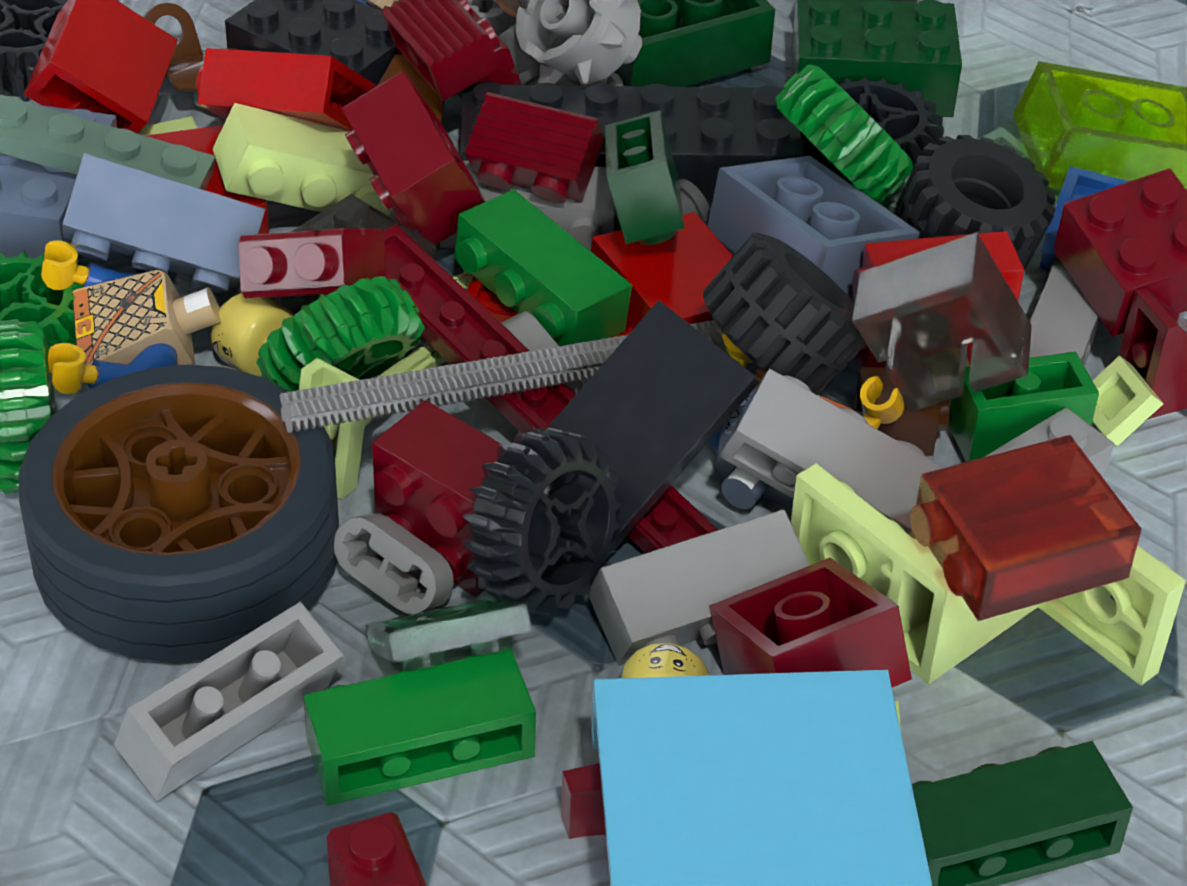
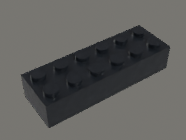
M496 82L473 84L462 91L460 156L463 161H468L465 154L466 146L469 144L470 135L473 133L474 125L477 123V116L481 113V105L485 101V94L488 92L598 118L604 141L595 164L597 167H606L605 125L660 110L679 180L685 179L693 183L701 191L710 208L712 206L719 168L803 157L800 131L777 109L775 98L784 88L764 85L758 88H738L720 85L668 87L663 84L612 86L605 83L577 86L556 85L546 82L536 85H501Z

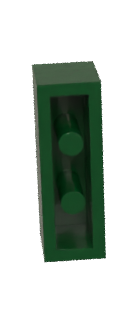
M661 111L605 125L606 177L626 244L640 241L643 245H654L669 240L675 235V231L684 229L685 224L678 172Z
M1093 741L1066 748L1060 746L1050 747L1035 756L1000 765L995 763L984 764L969 773L934 782L918 781L912 784L932 886H998L1119 853L1133 811V806Z

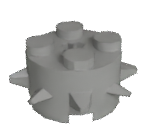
M530 0L527 10L520 6L518 8L516 36L520 48L540 63L539 83L555 84L564 76L582 86H590L594 82L606 79L622 64L631 63L636 59L642 47V38L638 34L640 30L641 9L637 0Z

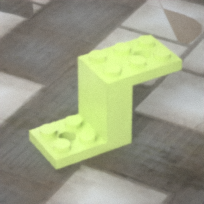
M817 463L796 476L791 525L809 564L812 565L824 559L832 558L899 605L910 670L928 685L1036 608H1040L1140 686L1159 673L1186 580L1028 465H1025L916 539L908 535L897 522L886 518L859 497L849 485L837 480Z

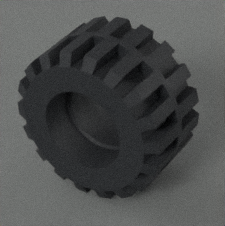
M958 135L955 140L945 136L939 138L936 144L929 143L923 149L921 155L918 156L896 204L897 207L894 215L919 231L918 239L1007 231L1023 268L1026 270L1054 217L1056 209L1053 205L1056 199L1054 191L1047 188L1049 181L1044 173L1036 171L1034 169L1035 164L1027 157H1021L1016 154L1015 149L1006 144L1001 146L994 143L993 139L985 137L974 139L970 135Z
M753 233L702 292L706 306L717 325L745 355L766 372L770 368L782 376H791L799 379L817 396L822 394L872 338L870 328L860 309L826 273L788 244L764 234Z

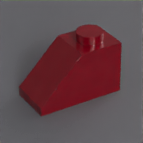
M1146 287L1135 289L1119 355L1136 369L1164 403L1148 418L1151 419L1187 409V321Z

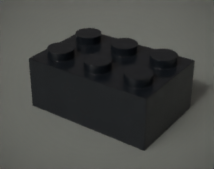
M254 0L225 20L227 48H237L245 51L332 56L376 86L395 54L401 55L392 41L382 11L357 0Z

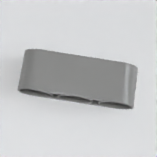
M1056 264L1053 266L1025 331L1015 360L1076 351L1085 366L1102 321L1064 266Z

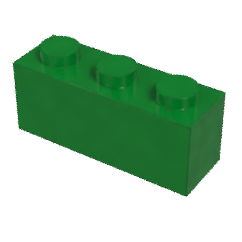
M513 189L459 214L455 261L459 263L465 272L473 275L492 291L504 305L512 308L517 314L524 311L531 313L558 346L608 339L625 331L632 284L516 190Z
M511 648L488 654H475L461 660L421 669L404 670L394 675L354 684L336 685L326 690L303 695L307 742L327 806L535 757L536 710Z

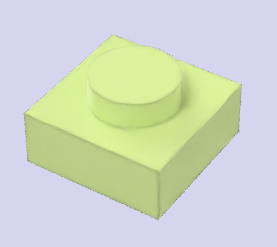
M1120 355L1092 380L1099 391L1093 422L1101 433L1117 446L1164 404L1136 369Z

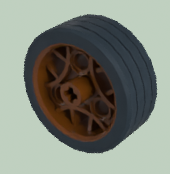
M188 364L149 368L113 378L78 395L46 421L29 443L19 470V504L33 576L45 605L68 630L96 647L137 659L172 662L210 658L300 601L306 609H309L318 600L332 577L337 561L334 554V539L339 528L336 468L332 441L324 426L320 428L316 423L315 429H311L308 423V429L303 430L300 423V431L296 432L293 427L292 433H288L286 423L281 422L282 405L279 395L290 391L263 377L226 367Z

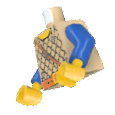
M54 240L46 244L41 276L47 287L53 290H63L69 288L73 283L83 285L82 288L73 291L75 296L72 302L73 311L75 312L73 316L76 345L59 343L51 346L48 352L52 384L60 393H75L82 388L83 383L87 384L89 389H92L113 378L149 368L194 365L195 358L191 333L221 322L218 303L209 288L181 297L168 274L164 271L154 270L141 274L122 273L92 262L87 267L77 265L78 253L70 243Z

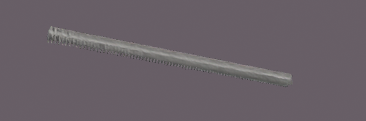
M715 320L690 324L728 354L723 340V331ZM628 335L281 393L279 395L282 405L281 422H285L287 432L292 433L293 427L296 432L300 431V423L302 429L307 430L308 423L311 429H315L316 423L318 427H323V420L326 426H330L331 420L333 425H337L339 420L343 424L346 422V417L348 422H353L354 417L356 421H360L361 414L363 419H368L369 415L371 418H375L376 412L378 417H382L384 413L387 416L390 415L391 410L393 414H397L398 408L400 413H404L406 409L410 412L413 410V407H417L424 400L433 405L441 406L442 402L443 405H448L449 401L451 404H455L456 399L457 402L461 403L463 400L483 399L485 396L489 398L492 395L498 396V394L517 393L519 390H532L533 387L534 389H539L540 386L545 388L547 385L553 386L560 383L584 381L587 378L590 379Z

